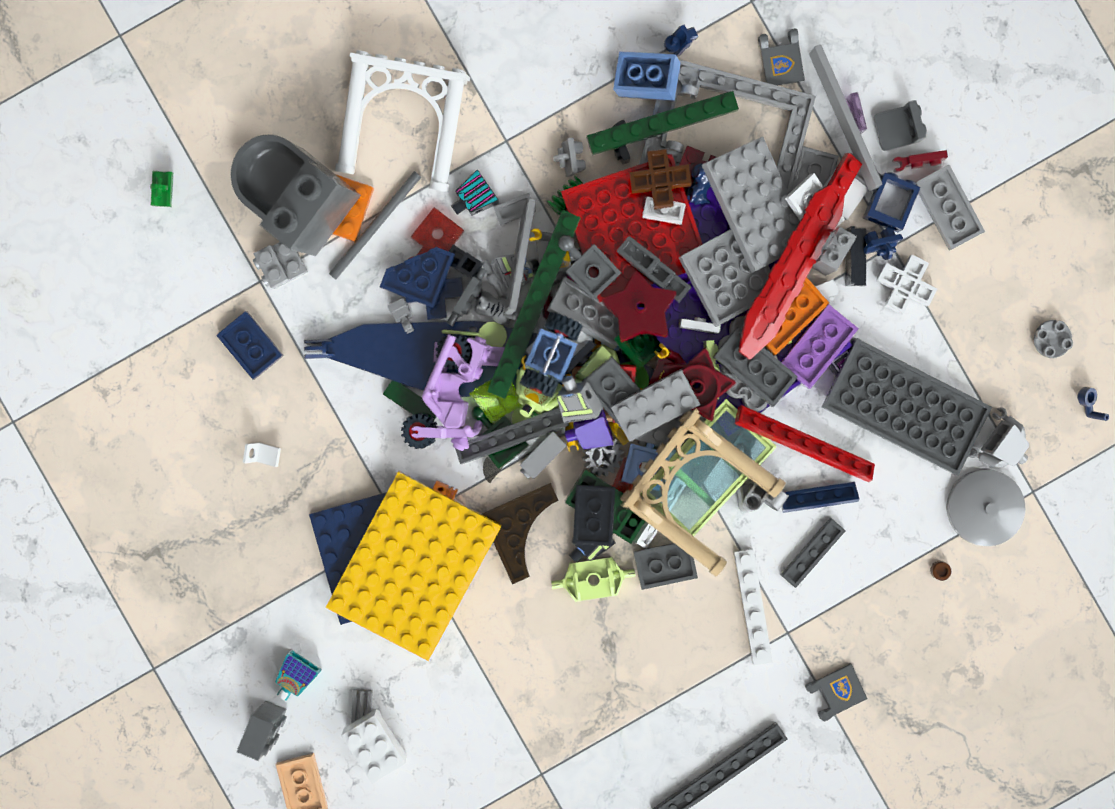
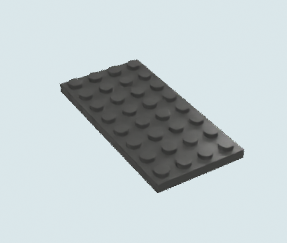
M858 338L854 340L822 405V408L957 476H959L992 409L991 406Z

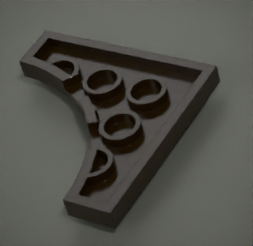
M551 483L481 514L501 525L493 543L512 585L530 577L525 560L526 539L533 522L540 513L551 504L559 501Z

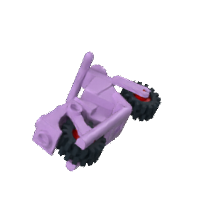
M448 334L442 337L441 341H438V347L435 349L437 351L436 358L438 359L424 389L422 399L444 426H436L437 422L433 421L434 418L432 416L429 417V414L426 413L409 416L403 422L404 427H401V431H403L401 436L405 437L404 442L409 443V447L423 449L436 441L435 438H453L451 442L454 448L461 451L464 448H469L466 437L471 438L478 435L483 424L481 421H476L473 428L469 425L464 426L469 404L460 397L459 386L463 382H473L480 378L483 371L481 368L482 364L488 360L491 353L489 351L490 345L486 344L487 340L479 336L467 338L461 334ZM448 368L459 369V373H446Z

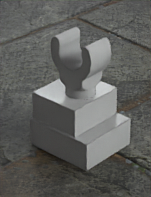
M402 298L388 305V309L395 321L402 323L405 332L408 334L414 331L408 319L412 317L406 301Z

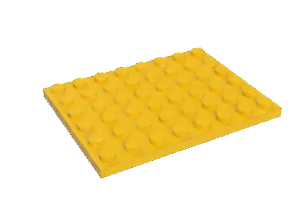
M398 471L325 608L429 661L498 534L501 525Z

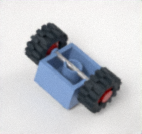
M550 312L544 328L548 331L540 329L526 361V369L520 380V384L548 397H553L558 383L562 382L576 350L577 344L569 340L577 341L583 325L574 321V319L559 313L557 314L556 312Z

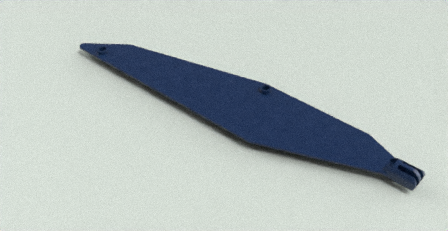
M456 321L453 327L446 322L411 323L414 331L408 334L405 332L402 323L363 324L329 339L304 340V344L308 345L322 344V346L304 347V352H322V354H305L304 359L328 358L424 391L436 364L434 362L435 342L441 341L442 337L448 335L443 334L442 330L469 332V329L474 327L476 328V333H479L480 328L487 322ZM503 326L507 334L506 342L502 346L505 347L513 328ZM532 333L527 348L536 340L538 333ZM463 335V337H467V338H475V337H476V336ZM616 351L620 364L631 362L630 359L628 360L623 356L622 352ZM522 360L518 367L519 370L521 367H523ZM645 364L643 367L648 373L650 382L654 369ZM482 365L483 371L478 380L463 382L459 386L460 397L497 396L487 392L497 366ZM448 368L446 373H459V369ZM515 374L507 396H518L516 393L517 374Z

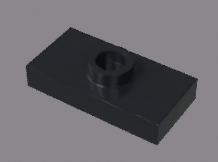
M589 341L571 359L566 370L567 373H570L578 364L582 366L589 359L587 355L596 347L592 341Z

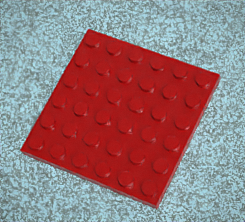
M672 154L667 155L669 167L676 166ZM648 162L561 191L567 212L581 217L575 230V235L582 255L595 244L621 272L597 296L598 303L602 302L603 298L624 291L634 272L638 271L617 253V250L628 236L659 258L677 276L686 273L679 257L703 245L683 187L672 188L673 201L686 203L682 225L643 218L646 198H653L652 191L632 194L630 172L649 170ZM591 266L588 269L589 276L591 278L597 277L598 269ZM639 272L650 285L654 284L641 272Z

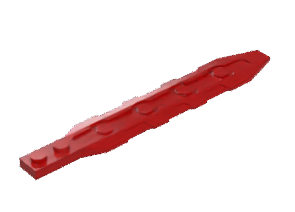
M844 154L827 186L813 194L800 223L790 235L781 257L771 269L768 275L769 278L762 291L748 310L738 352L746 358L752 359L776 336L793 300L799 295L804 286L803 282L809 271L819 259L822 253L821 250L830 233L835 230L843 214L845 195L862 166V163L852 154Z

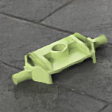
M609 556V558L591 561L570 562L565 577L562 580L551 581L552 589L564 587L575 602L616 596L620 590L622 580L636 576L635 569L621 570L613 558ZM597 575L599 582L596 585H591L588 582L589 576Z

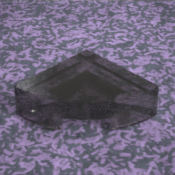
M486 457L483 463V473L485 479L491 483L501 469H498L493 461Z

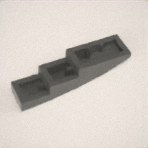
M630 236L617 250V253L660 289L676 291L677 294L674 300L678 303L681 302L691 289V286L679 278L674 271L664 265L659 258Z

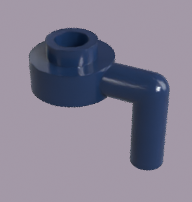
M1083 387L1078 392L1077 399L1080 405L1085 406L1086 417L1108 421L1109 414L1093 410V405L1097 400L1096 389Z

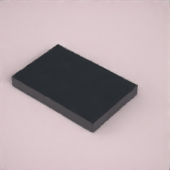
M576 485L573 544L612 546L616 487Z

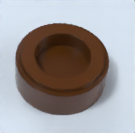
M937 561L932 564L930 572L935 579L945 581L951 576L952 570L948 563Z

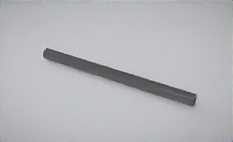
M414 171L330 271L329 275L334 279L341 275L422 178L418 173Z

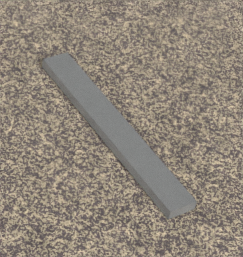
M817 45L809 53V56L853 156L862 163L860 168L861 174L869 192H872L882 185V181L822 45Z

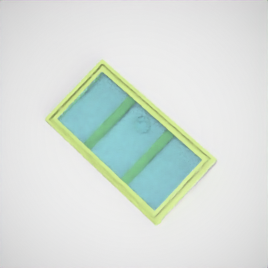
M725 399L715 410L713 421L706 419L704 423L761 465L777 448L776 445L768 438L736 425L737 409ZM689 438L681 446V451L687 455L694 453L695 441ZM700 440V451L713 450ZM676 451L668 461L672 462L677 458L682 460L683 457H680ZM711 455L696 457L685 463L676 472L670 483L667 495L669 512L679 526L692 536H695L748 477L722 458ZM662 467L651 480H660L664 484L665 479H662L664 476ZM654 483L647 490L646 495L650 500H655L662 496L660 485ZM662 502L657 504H650L652 507H654L657 511H659L661 514L665 516L662 508Z

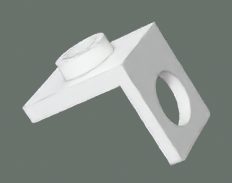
M260 442L245 444L243 463L259 462L278 467L281 448ZM253 448V455L249 458V451Z

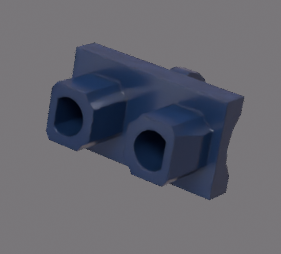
M685 24L681 25L672 35L665 39L664 47L667 51L679 57L691 46L692 41L698 38V34L694 27L687 29Z
M892 227L881 231L882 238L878 237L876 231L867 233L864 237L867 244L863 249L864 253L877 252V256H882L884 260L892 258L893 253L896 252L897 242L903 240L902 234L896 235Z

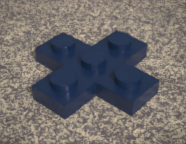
M461 277L445 280L435 308L426 306L427 320L447 318L445 299L461 297L463 294ZM406 298V303H416V301Z

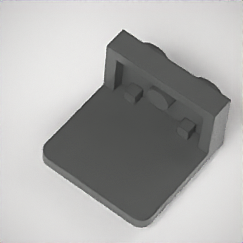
M917 100L909 101L903 107L874 115L873 119L883 151L919 143L926 138L927 129L925 124L922 123V110L920 105L917 104Z

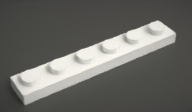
M754 549L733 551L752 663L754 666L773 663Z

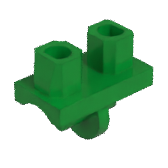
M152 171V184H150L151 206L172 207L173 172Z

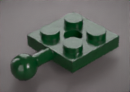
M475 406L471 411L472 417L477 421H481L487 429L480 436L512 425L505 415L495 424H492L486 417V409L483 406ZM526 441L488 456L497 468L501 469L525 450L529 444Z

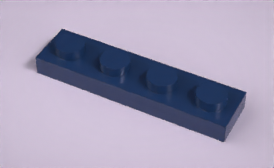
M848 482L784 492L789 496L781 508L783 513L859 502L860 498L856 483Z

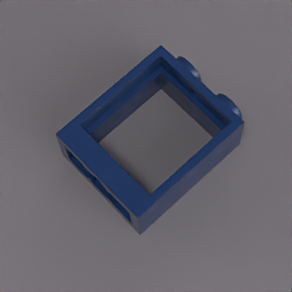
M887 172L881 175L882 185L874 190L863 219L885 228L892 227L894 232L898 233L904 229L921 187L916 186L914 181L908 179L904 181L898 178L897 174ZM886 182L911 192L899 220L875 210Z

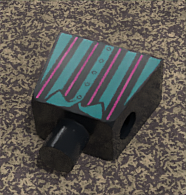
M477 169L456 189L455 192L459 200L453 203L451 207L457 215L467 209L470 215L473 216L499 204V200Z

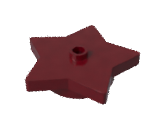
M635 271L625 290L603 298L602 304L619 320L620 342L646 333L667 338L668 330L665 312L675 299L677 292L654 288L638 271Z
M706 347L688 363L663 365L666 376L680 369L682 370L700 404L691 410H698V414L709 421H713L717 399L736 384L734 379L714 368ZM699 382L700 386L695 388L693 384Z

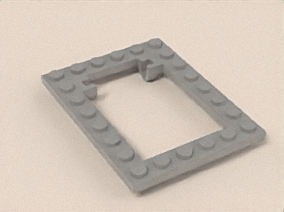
M679 60L681 64L675 100L657 99L653 115L674 109L678 95L683 96L686 93L691 95V99H696L699 87L720 93L733 91L735 97L791 111L777 163L779 173L790 193L816 96ZM667 133L648 138L645 141L640 164L648 162L647 151L667 149V155L672 154L675 165L679 166L684 145L677 141H666Z

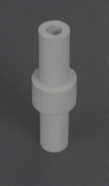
M489 261L482 262L483 268L487 270V279L490 285H493L499 297L503 296V291Z

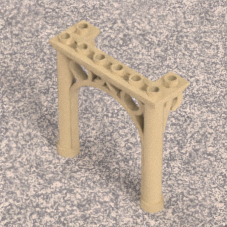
M695 409L682 415L679 420L681 422L677 429L674 427L667 436L670 439L666 444L662 443L656 450L658 455L654 460L650 459L644 466L646 471L642 476L638 474L632 482L634 487L631 491H625L620 498L622 501L620 505L629 508L708 568L713 576L717 577L726 566L727 561L679 526L669 512L667 503L668 489L676 472L685 463L696 457L711 455L727 461L773 498L782 491L786 482L780 477L776 478L698 419L700 417L699 411ZM687 430L692 433L684 435L687 432ZM691 438L696 444L695 451L687 455L681 451V445L685 439ZM700 440L713 450L700 451ZM676 446L677 454L683 457V459L679 460L677 458L672 462L667 461L666 458ZM660 466L664 471L662 478L665 479L664 484L660 480H651ZM656 483L662 489V496L658 499L650 500L646 495L647 490L652 484ZM662 502V508L665 516L661 514L659 511H657L655 508H653L650 504H657Z

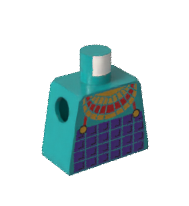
M291 650L287 654L275 681L281 686L277 696L287 701L291 693L298 697L318 676L322 669Z

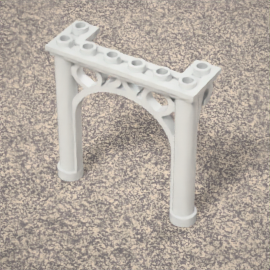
M356 50V54L350 53L353 63L339 160L336 163L335 171L354 174L362 116L368 102L383 91L407 89L425 97L432 104L438 115L439 133L429 189L448 192V178L464 84L467 85L470 77L461 69L452 68V71L444 70L445 67L440 65H433V68L425 67L426 63L414 61V64L406 63V59L395 57L394 61L387 60L385 55L376 54L375 57H371L372 55L368 54V52ZM387 69L402 71L404 74L401 78L395 79L394 83H391L392 75ZM375 71L384 72L387 76L385 84L379 87L371 80V76ZM412 74L428 76L422 83V90L419 89L420 85L413 80ZM443 79L448 80V86L443 81ZM431 81L439 82L443 87L442 92L437 96L432 97L426 90L427 84ZM368 83L373 90L364 97L365 85ZM446 95L444 111L442 113L436 101L444 98Z

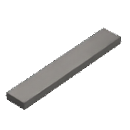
M533 199L527 200L523 205L504 310L505 314L512 315L517 309L536 202Z

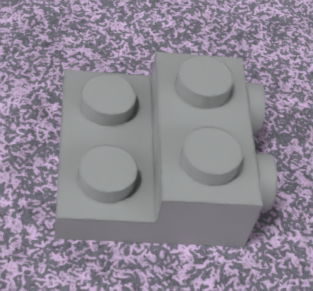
M281 242L273 246L269 245L253 253L255 256L253 262L258 270L261 269L264 274L261 276L264 284L272 289H276L308 273L299 253L290 250Z

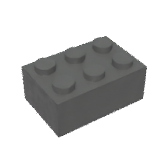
M265 701L251 715L236 752L256 761H259L262 756H266L279 739L280 734L278 732L284 726L287 716H285L287 709Z

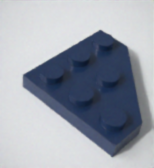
M435 247L403 263L387 268L379 287L434 309L455 254Z

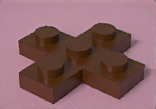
M667 149L647 151L649 170L630 172L632 194L652 191L654 209L674 207L672 188L691 186L689 164L669 167Z

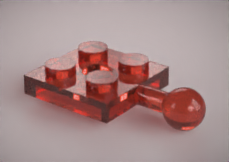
M434 207L410 237L422 246L416 254L417 256L435 247L449 252L453 244L455 245L465 231ZM434 230H441L443 236L440 239H435L432 236Z

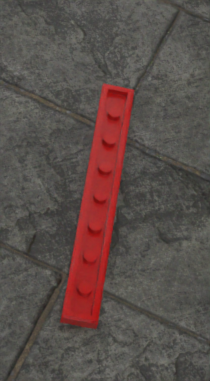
M743 405L738 407L735 419L736 425L868 483L873 481L874 463Z

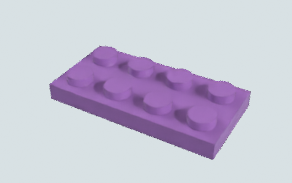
M828 304L781 363L798 376L797 380L811 389L859 328Z

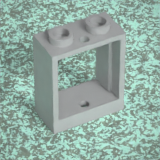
M841 227L835 229L830 233L821 250L822 253L816 264H813L812 268L825 276L837 271L857 236Z
M551 432L520 464L522 467L520 471L528 479L530 477L534 479L567 445L554 432Z

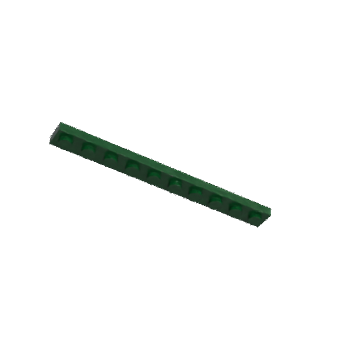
M562 210L487 392L504 399L506 398L567 252L559 248L558 241L564 235L573 238L581 217Z

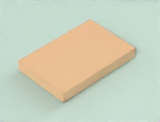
M314 753L276 763L287 809H328Z

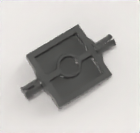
M480 267L453 308L452 314L446 322L452 327L460 316L468 315L473 307L471 302L474 298L477 299L483 290L481 280L487 272L486 269Z

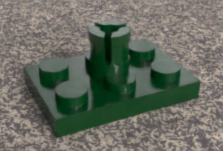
M620 334L614 338L619 348L622 349L623 356L628 360L630 359L638 370L656 355L655 351L659 353L662 350L659 346V341L651 334H639L624 342H620Z

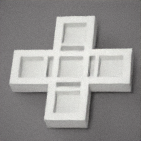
M914 255L909 256L903 270L885 263L876 279L877 282L893 289L884 306L900 315L904 314L911 299L929 306L937 291V288L921 281L929 263Z

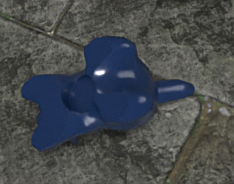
M701 163L693 167L691 176L694 179V183L686 192L687 200L695 205L710 203L707 199V191L711 185Z

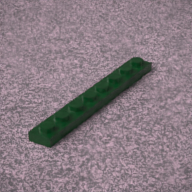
M730 91L589 134L586 138L591 154L596 155L739 110L734 92Z

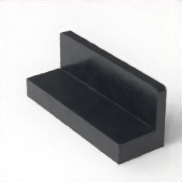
M850 226L845 230L857 237L845 256V286H866V254L863 250L866 247L864 238L866 236V228Z

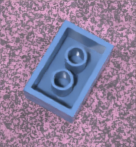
M619 52L613 90L619 97L675 100L681 62L676 54Z

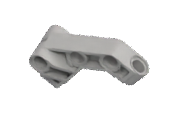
M742 428L732 444L734 446L741 445L744 449L743 453L751 458L750 450L756 439L745 428ZM733 470L734 479H736L739 475ZM750 479L745 481L737 490L738 507L745 513L758 510L763 502L770 508L779 511L789 496L781 491L773 498ZM748 499L752 501V507L748 506Z

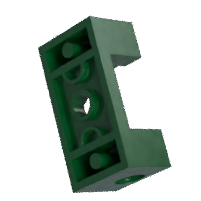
M584 468L564 502L575 509L576 485L613 486ZM616 489L613 533L632 544L645 521L629 508L620 505L622 503L620 498L624 493Z

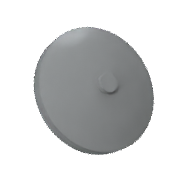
M976 470L961 477L952 487L947 500V515L954 531L964 540L980 546H995L1008 541L1020 529L1025 517V500L1021 489L1009 476L994 470Z

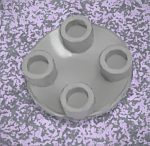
M1049 320L1037 328L1034 334V345L1041 355L1047 358H1057L1072 348V334L1065 322Z

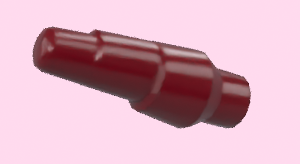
M551 290L543 307L544 319H547L550 313L547 309L552 301Z

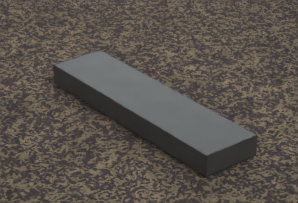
M829 518L780 575L793 587L797 588L846 530L832 518Z

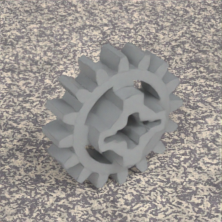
M613 437L614 445L583 449L586 456L582 457V460L587 461L584 466L589 468L591 473H595L598 476H601V474L608 476V471L615 473L614 467L620 468L618 461H623L620 455L624 451L619 449L622 445L617 442L616 438Z

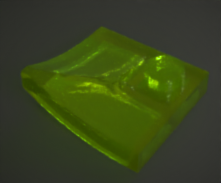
M491 378L469 394L483 410L489 421L493 423L523 405L518 402L519 395L516 393V388L513 384H511L505 399L487 392L492 380Z

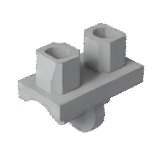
M567 138V141L561 143L562 148H558V155L554 156L553 160L560 163V168H565L566 177H571L578 172L584 171L586 165L584 160H576V154L583 152L582 142L574 141L573 138Z

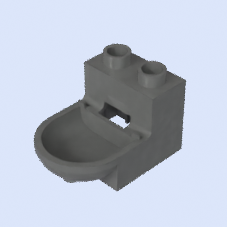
M260 135L247 141L236 153L231 166L233 190L238 199L262 219L259 225L290 250L312 256H317L361 196L306 150L277 135Z

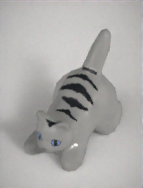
M483 291L480 294L481 297L475 300L477 306L475 313L490 316L496 323L502 326L509 325V319L516 320L518 318L515 313L512 315L505 314L506 298L497 299L489 292Z

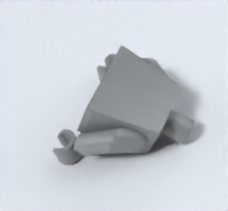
M997 408L1002 415L999 416L997 413H992V416L996 420H1003H1001L981 448L983 453H980L978 448L973 446L975 454L972 456L969 454L968 457H977L979 461L992 467L1015 466L1017 463L1024 464L1028 460L1025 452L1029 447L1024 426L1012 416H1007L1005 408Z

